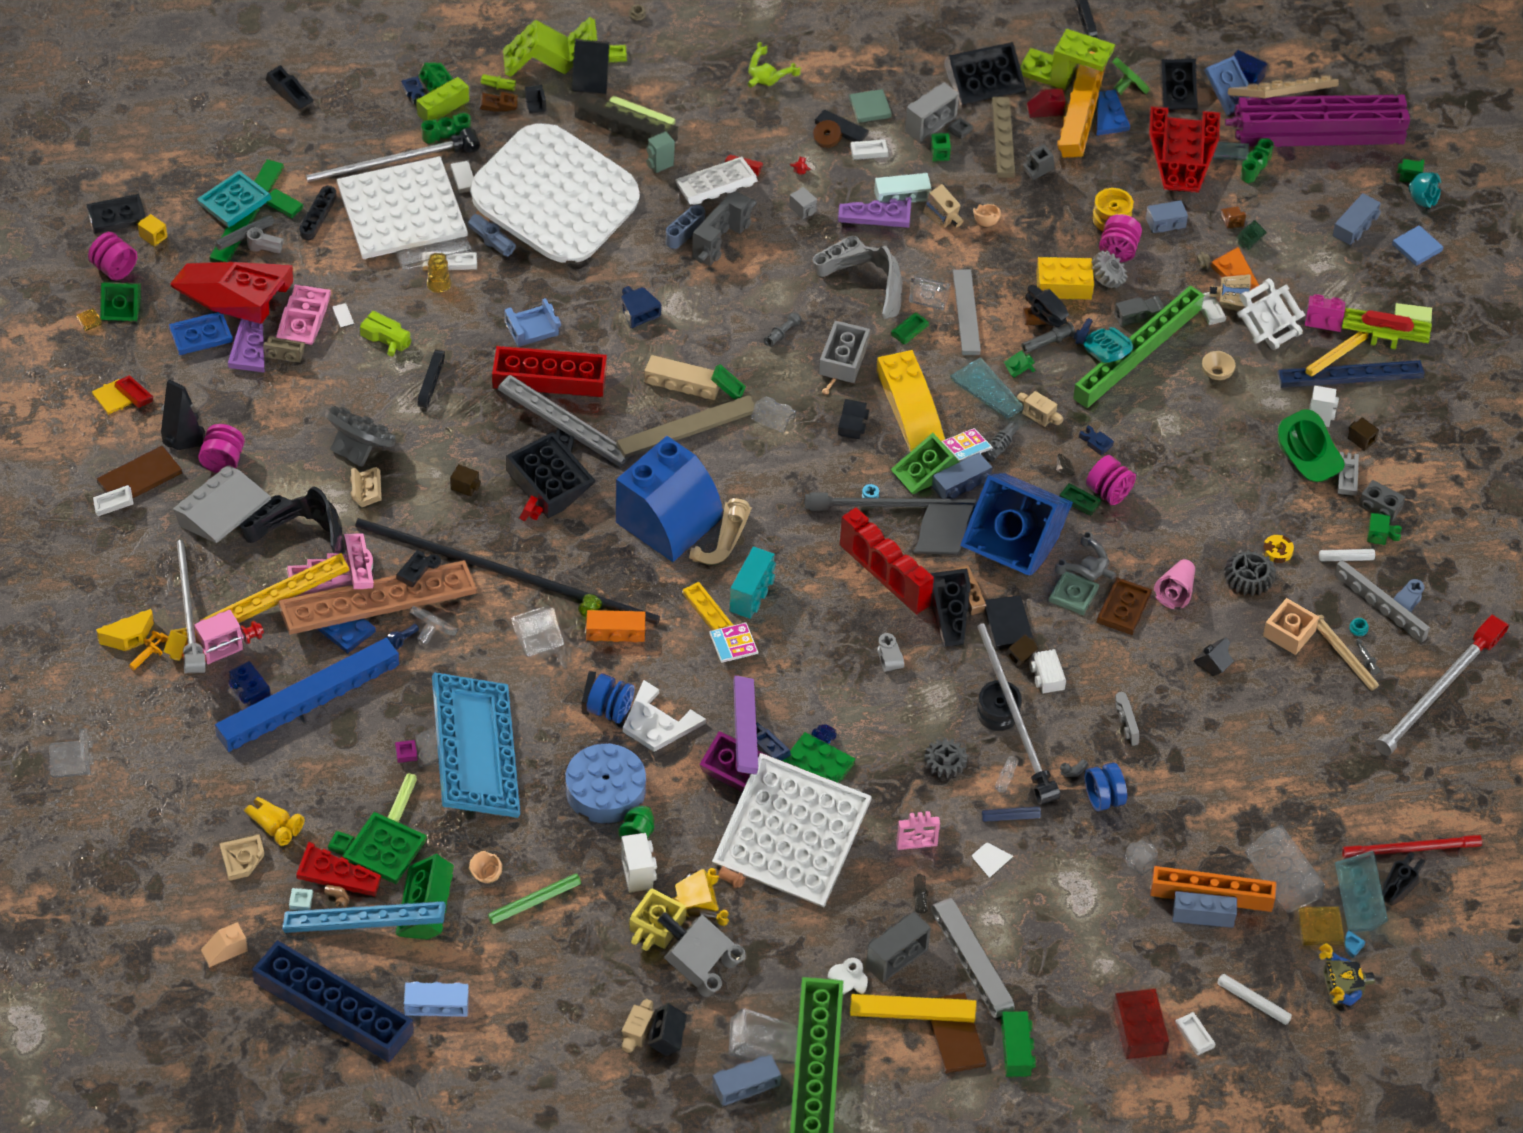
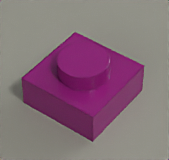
M415 740L395 742L398 763L417 761Z

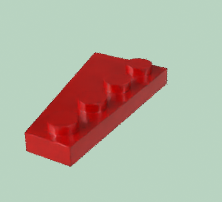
M311 842L307 844L296 873V878L326 886L341 887L348 891L371 896L376 895L381 882V875L360 865L355 866L343 857L338 858L324 848L321 850Z

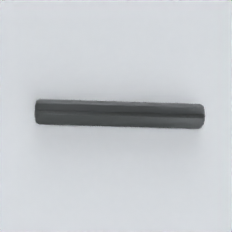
M267 215L216 240L215 246L218 250H222L247 238V232L251 228L263 230L273 225L274 218L271 215Z

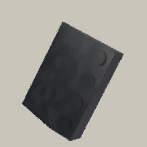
M1013 42L948 55L944 61L953 89L959 93L958 100L961 105L1027 91Z
M553 432L506 455V471L529 498L531 495L538 498L536 505L543 508L542 513L548 519L564 511L595 483V479Z

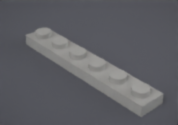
M1341 560L1337 563L1335 576L1338 580L1344 582L1355 593L1366 599L1369 604L1375 606L1383 615L1393 620L1396 625L1402 627L1413 638H1416L1421 643L1427 639L1430 628L1428 625L1345 561Z

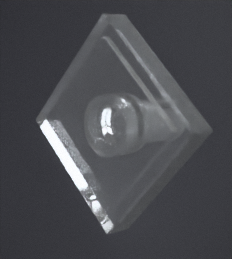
M413 606L410 610L411 614L426 623L419 637H417V639L426 644H429L436 629L455 636L459 630L427 610Z

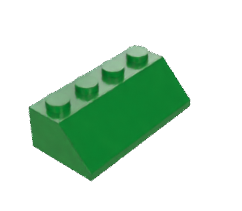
M435 854L409 866L401 904L444 902L447 905L454 865L438 854ZM443 923L397 926L395 935L398 937L428 940L441 934Z

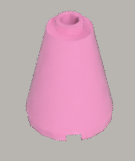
M1180 560L1157 580L1154 591L1156 592L1157 600L1162 605L1171 609L1175 607L1184 608L1188 605L1192 596L1195 566L1191 561Z

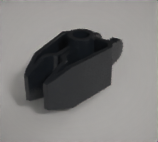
M1035 285L1028 286L1025 300L1031 304L1030 310L1033 315L1048 325L1060 327L1067 322L1066 318L1069 314L1065 304L1050 289L1042 291Z
M1412 852L1406 856L1404 861L1394 862L1384 883L1382 900L1390 892H1395L1390 900L1391 906L1402 901L1419 884L1418 873L1424 866L1425 860L1421 858L1415 867L1412 868L1409 866L1415 855Z

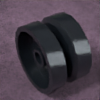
M998 680L988 682L982 687L978 698L977 716L986 728L994 731H1004L1013 727L1015 721ZM1008 682L1020 712L1022 695L1015 685Z

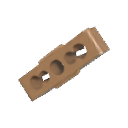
M969 566L954 568V570L965 568L968 570L971 584L968 601L970 614L975 615L985 612L986 603Z

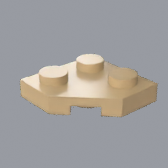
M260 834L220 843V850L229 881L250 876L264 857Z

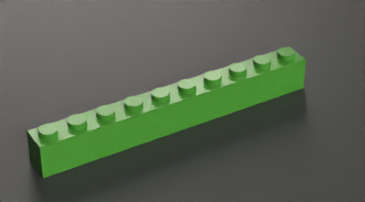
M1190 285L1129 338L1133 349L1128 355L1113 362H1100L1075 384L1073 399L1086 408L1091 406L1202 310L1204 294Z

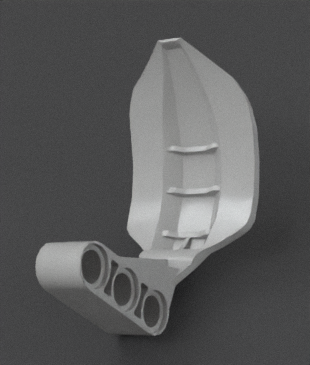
M850 236L814 255L813 264L815 271L821 277L827 276L839 269L870 261L876 267L882 268L888 277L885 303L882 311L883 319L894 318L898 315L901 307L902 276L897 260L886 246L880 249L866 247L858 237Z

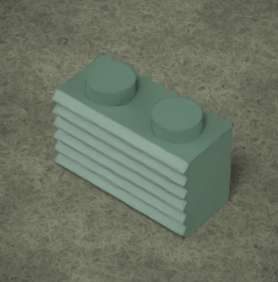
M665 131L658 134V136L655 135V137L649 138L648 147H646L648 159H646L647 166L655 173L674 166L675 142Z

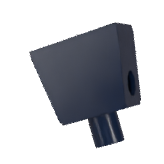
M626 286L622 290L621 309L631 329L661 316L662 304L644 287L633 290L630 286Z

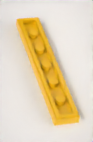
M852 994L850 1016L975 1022L977 1003L976 1000Z

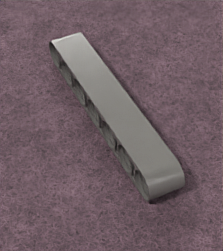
M949 898L933 904L931 910L935 920L991 1015L997 1018L1002 1016V1012L1014 1011L1015 1006L1010 994L954 900Z

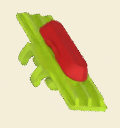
M1345 308L1342 325L1344 329L1372 333L1370 345L1376 346L1378 338L1389 339L1392 341L1390 349H1396L1398 338L1429 344L1432 323L1413 320L1405 316Z

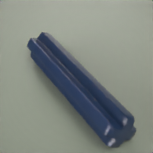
M1040 807L982 810L981 816L984 822L1035 819L1041 817Z

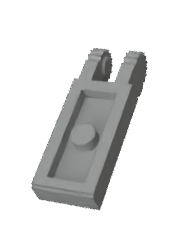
M1117 692L1115 695V707L1119 713L1121 723H1125V737L1130 739L1132 746L1139 745V730L1128 697L1124 692Z

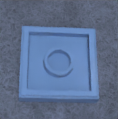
M1420 225L1394 239L1392 243L1415 266L1443 250V246Z

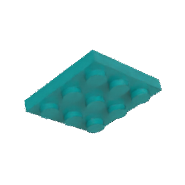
M239 170L197 198L200 206L229 228L272 198L270 193Z

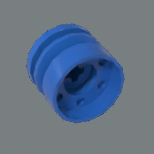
M603 673L600 674L590 691L587 711L597 716H602L606 712L607 720L613 719L615 723H621L631 707L634 685L626 684L622 680L616 684L614 677Z

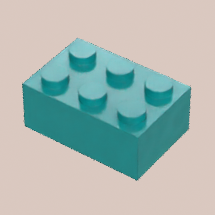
M752 547L730 588L729 612L749 619L752 618L754 612H758L761 599H765L769 584L772 585L776 575L773 574L776 567L774 553Z

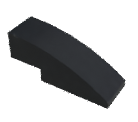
M281 65L267 73L266 82L284 100L300 110L314 101L294 75H289Z

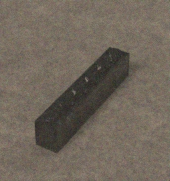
M584 92L575 104V118L648 145L649 138L655 137V135L658 136V134L664 133V131L671 136L674 142L678 139L677 126Z

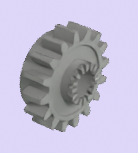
M1101 251L1093 257L1094 260L1091 261L1093 274L1102 285L1118 288L1126 282L1125 279L1128 276L1125 273L1127 270L1123 269L1124 264L1119 262V258H1115L1114 253L1110 255L1109 251Z

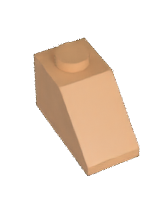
M238 922L218 930L201 949L209 967L248 951L246 937Z

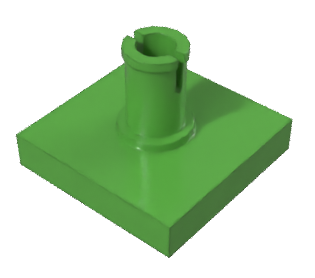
M1117 57L1112 61L1124 76L1113 87L1119 94L1122 95L1131 83H1134L1145 94L1150 91V88L1142 79Z

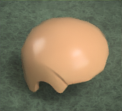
M979 204L977 210L973 208L975 221L983 227L993 226L1001 218L1000 209L993 204Z
M481 851L472 857L469 869L476 880L482 883H491L496 881L501 875L502 863L495 854Z

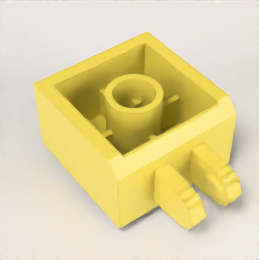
M651 888L630 917L629 931L635 934L631 943L637 945L644 938L646 940L643 943V950L647 951L653 943L665 949L674 936L658 922V918L666 912L682 926L686 920V906Z

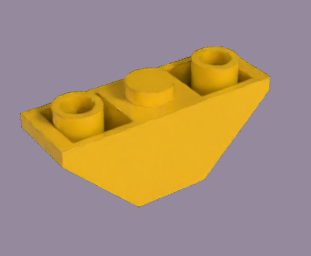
M152 610L139 612L136 615L96 629L99 644L123 651L143 645V640L147 638L154 625Z

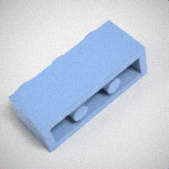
M412 982L405 984V1015L468 1017V984H442L440 982Z

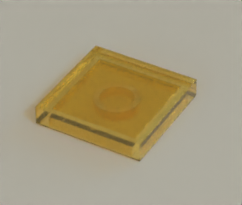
M1339 907L1298 908L1303 945L1344 944Z

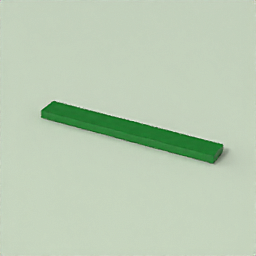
M267 159L254 182L270 193L284 169V164ZM261 206L229 228L227 227L221 238L251 224ZM241 240L222 250H218L215 247L209 257L210 262H229Z

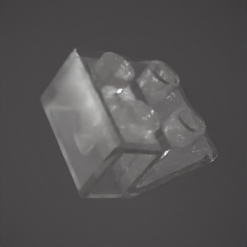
M545 606L511 618L516 636L527 657L564 645L554 608Z

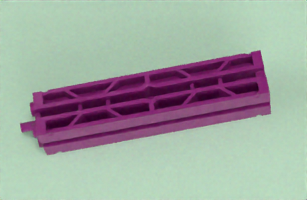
M1405 95L1250 97L1249 99L1240 97L1238 105H1235L1236 117L1225 119V126L1236 128L1235 140H1238L1239 147H1255L1258 145L1259 140L1263 138L1272 140L1274 147L1405 144L1410 116L1408 110H1406Z

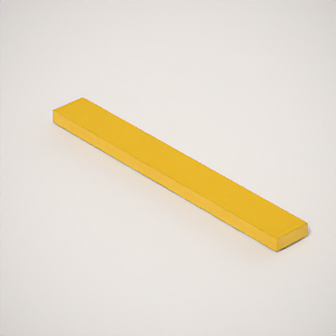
M342 553L337 554L200 619V621L231 610L237 622L240 623L278 605L279 600L293 598L350 571Z

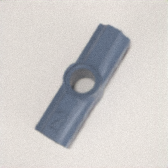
M480 214L471 216L468 226L484 239L486 246L494 247L504 256L512 254L515 249V243L500 232L497 224L489 223Z

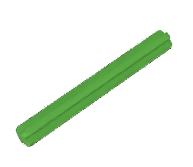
M578 874L568 876L490 912L488 919L491 924H496L580 885L581 879Z

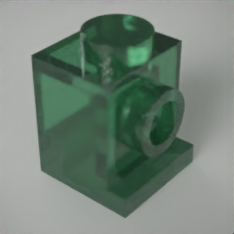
M1254 220L1237 236L1238 244L1242 248L1250 250L1264 238L1267 232Z

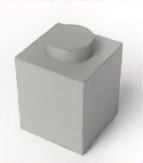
M802 187L790 194L789 207L804 219L817 211V198Z

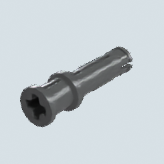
M1067 321L1063 326L1053 327L1050 332L1021 343V347L1024 353L1027 354L1047 344L1059 343L1066 337H1073L1076 331L1073 324Z

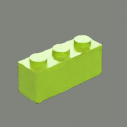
M459 77L416 100L417 115L423 121H433L443 117L469 102V86Z

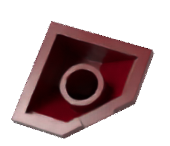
M1063 89L1040 90L1026 104L1029 118L1063 116L1065 108Z

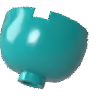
M1420 173L1410 183L1409 192L1413 201L1419 206L1432 208L1431 205L1435 206L1441 193V189L1438 188V183H1441V179L1437 173Z

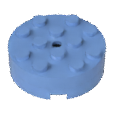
M614 744L593 745L577 753L568 764L566 770V797L568 803L577 814L580 812L589 817V821L596 823L619 822L624 820L625 815L632 808L638 807L640 803H643L646 794L645 768L637 755L627 748Z

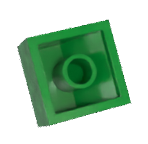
M102 282L100 320L138 321L141 283Z

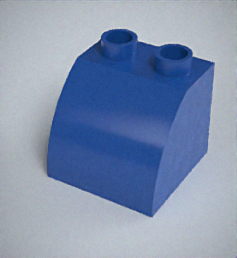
M669 436L664 437L616 479V523L671 562L679 558L723 518L720 496L708 471L695 454Z
M1006 473L988 475L960 546L1030 576L1039 569L1054 547L1073 502Z

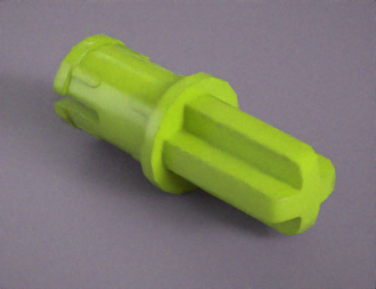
M483 74L481 84L496 87L497 90L501 88L514 92L516 80Z

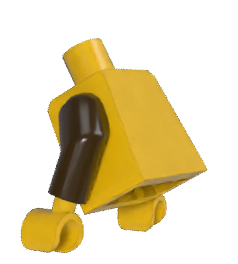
M710 868L708 873L704 869L690 871L675 885L677 896L672 899L686 906L687 917L698 918L703 915L708 920L715 921L717 919V923L721 926H726L729 922V919H724L728 917L729 913L727 910H721L717 913L719 908L712 884L718 882L719 876L716 875L714 868Z

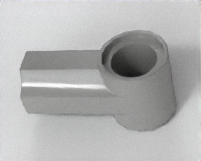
M259 228L248 230L247 247L249 250L254 252L266 250L278 254L281 253L284 243L283 238L263 234V231Z

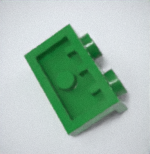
M424 62L419 73V78L430 92L453 80L442 63Z

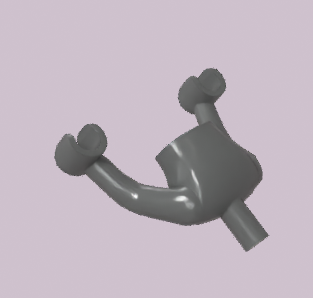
M1086 532L1085 537H1081V545L1085 547L1092 546L1099 558L1088 555L1080 565L1070 564L1061 559L1059 560V565H1055V572L1057 574H1064L1066 570L1080 573L1090 581L1098 579L1101 575L1112 580L1116 576L1115 572L1107 569L1110 564L1109 558L1102 545L1092 538L1091 532Z

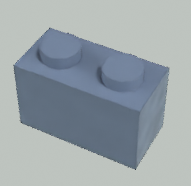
M1181 200L1147 207L1146 220L1152 234L1186 228L1188 214Z

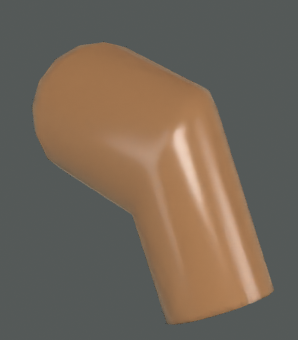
M331 885L325 887V895L336 897L337 908H345L349 905L350 899L344 888Z

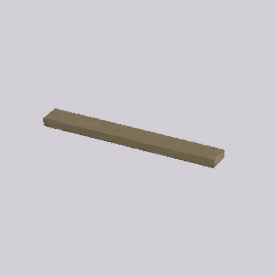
M748 395L617 440L616 445L623 457L627 458L652 449L666 436L676 441L757 413V407Z

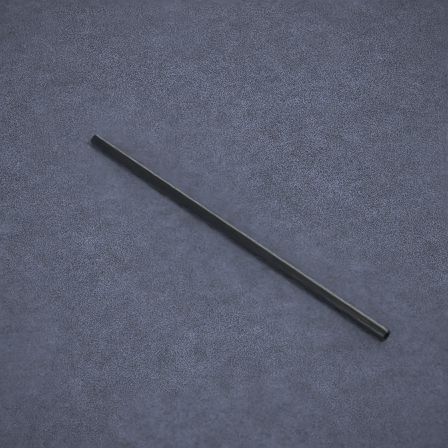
M358 518L355 527L459 561L465 560L468 564L612 611L645 612V621L658 625L660 621L659 615Z

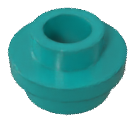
M1355 618L1349 625L1350 632L1356 636L1366 635L1369 629L1367 621L1363 618Z

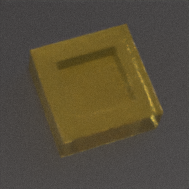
M94 308L77 314V320L85 331L102 325L101 319Z

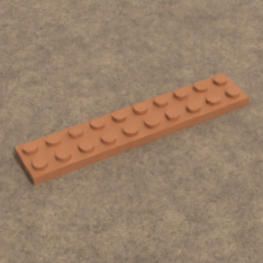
M464 560L441 565L436 569L429 568L413 588L397 580L395 575L373 580V588L354 589L353 585L279 600V608L289 635L473 595L476 594L477 588Z

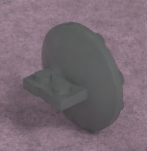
M333 405L325 413L331 424L339 430L330 450L348 458V460L359 466H364L373 446L393 447L396 443V436L388 432L389 428L381 424H374V420L370 417L354 415L345 407L340 406L338 408Z

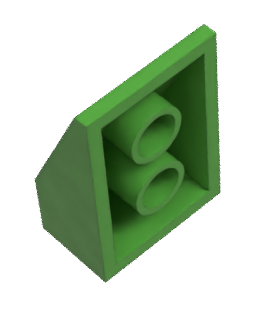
M932 433L897 463L891 471L912 494H915L932 486L933 475L959 463V461L939 438Z

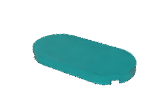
M1109 327L1110 330L1101 328L1087 336V341L1083 343L1086 351L1100 362L1108 363L1119 360L1128 355L1133 349L1131 340L1114 327Z

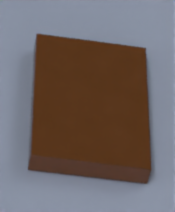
M1116 577L1096 623L1133 635L1152 595V589Z

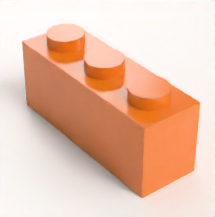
M587 610L586 641L645 642V612Z

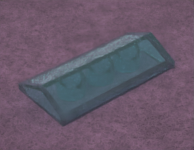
M1374 851L1335 862L1348 930L1350 932L1373 931L1387 922L1388 916Z

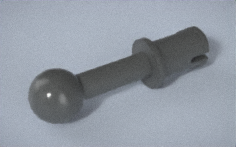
M798 313L789 314L786 323L781 327H774L772 332L764 338L765 345L772 347L777 341L783 340L787 330L792 326L796 327L801 324V316Z

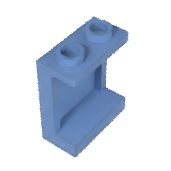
M546 298L542 299V306L514 314L512 308L504 309L505 323L517 347L559 335L560 319L558 316L555 317L553 306L548 303Z

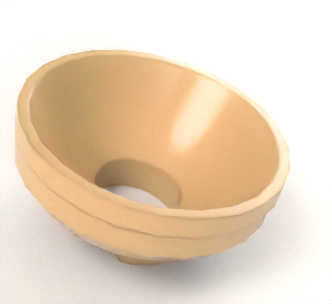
M1212 351L1203 357L1202 370L1211 379L1224 380L1233 374L1235 361L1232 356L1225 352ZM1219 369L1222 371V374H1214L1212 370Z

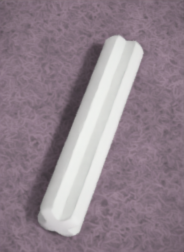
M1374 549L1319 551L1320 561H1364L1375 559Z

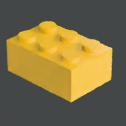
M1038 257L1036 269L1037 287L1042 291L1050 289L1059 299L1092 300L1094 288L1092 258Z

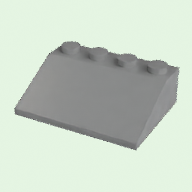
M227 465L186 499L182 500L173 508L180 527L217 543L271 500V497L240 470Z

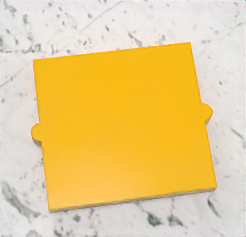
M119 379L109 384H104L103 387L92 391V395L108 415L119 409L123 410L124 407L132 404L126 396L114 387L115 382Z

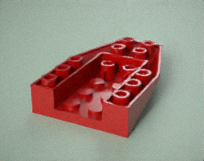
M243 262L186 263L170 283V287L212 311L262 324L270 314L269 301L277 291L286 293L293 284V265Z

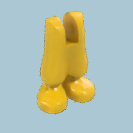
M260 797L254 800L257 808L248 805L244 809V812L256 821L267 834L275 837V842L280 846L290 843L292 835L297 836L305 823V818L302 815L295 814L290 818L286 810Z

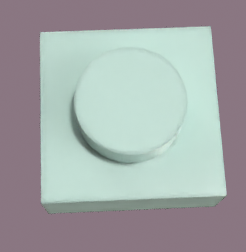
M292 888L289 909L298 911L310 910L313 890Z

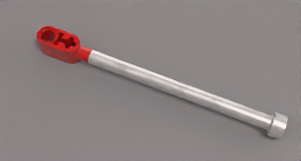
M1492 614L1475 632L1472 645L1388 735L1382 734L1376 740L1375 746L1377 750L1383 755H1391L1397 748L1396 742L1484 648L1490 651L1507 632L1509 624Z

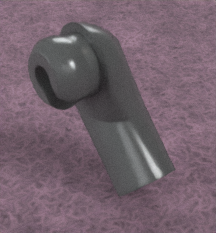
M1084 759L1076 766L1062 763L1060 765V773L1064 777H1078L1089 767V764Z

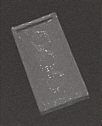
M465 236L398 250L395 254L402 270L421 266L425 263H434L437 260H446L461 254L472 253V248Z

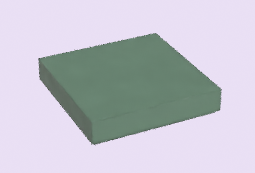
M883 89L849 94V100L858 123L891 118L892 113Z
M1066 571L1061 575L1052 591L1049 602L1084 615L1099 589V584Z

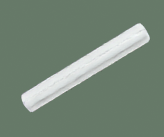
M1222 974L1218 979V985L1281 1023L1287 1025L1291 1020L1292 1015L1229 976Z

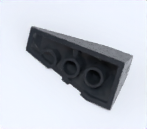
M170 379L166 385L161 426L162 443L176 450L202 446L205 430L197 422L198 414L192 411V401L184 386Z
M965 568L930 573L934 577L931 605L944 648L963 645L971 590L968 570Z

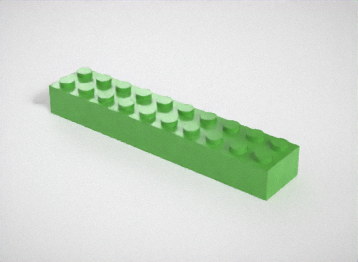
M802 977L790 1133H833L844 980Z

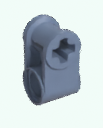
M1418 579L1410 580L1396 594L1394 600L1409 612H1412L1422 598V592L1424 591L1423 582Z

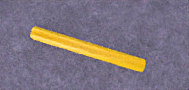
M1357 332L1306 367V374L1310 377L1314 376L1365 341L1369 333Z

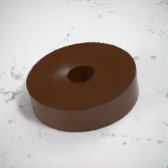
M822 121L813 130L814 141L822 148L834 147L841 140V129L834 121Z

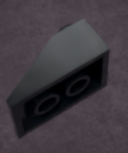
M1196 58L1161 59L1159 67L1163 107L1168 108V110L1198 109Z

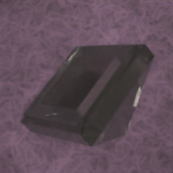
M1057 454L1056 471L1071 476L1075 475L1071 461L1064 455Z

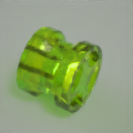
M587 594L583 598V603L578 607V611L587 618V610H598L602 602L597 596Z

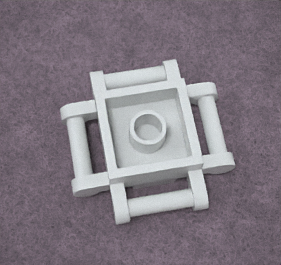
M1268 278L1263 281V284L1249 292L1240 294V299L1245 308L1239 311L1237 315L1243 319L1254 338L1255 344L1265 340L1272 350H1276L1282 343L1303 333L1302 328L1295 321L1304 317L1305 313L1299 309L1288 291L1289 287L1287 284L1276 290L1273 281ZM1265 290L1269 294L1255 303L1251 301V298ZM1282 294L1295 314L1293 317L1279 295ZM1287 326L1290 331L1276 339L1272 336Z

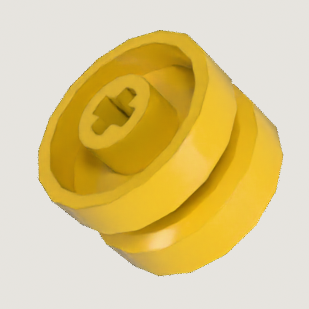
M1107 188L1100 191L1095 197L1092 217L1094 225L1104 231L1109 217L1117 214L1132 216L1134 204L1132 196L1118 188Z

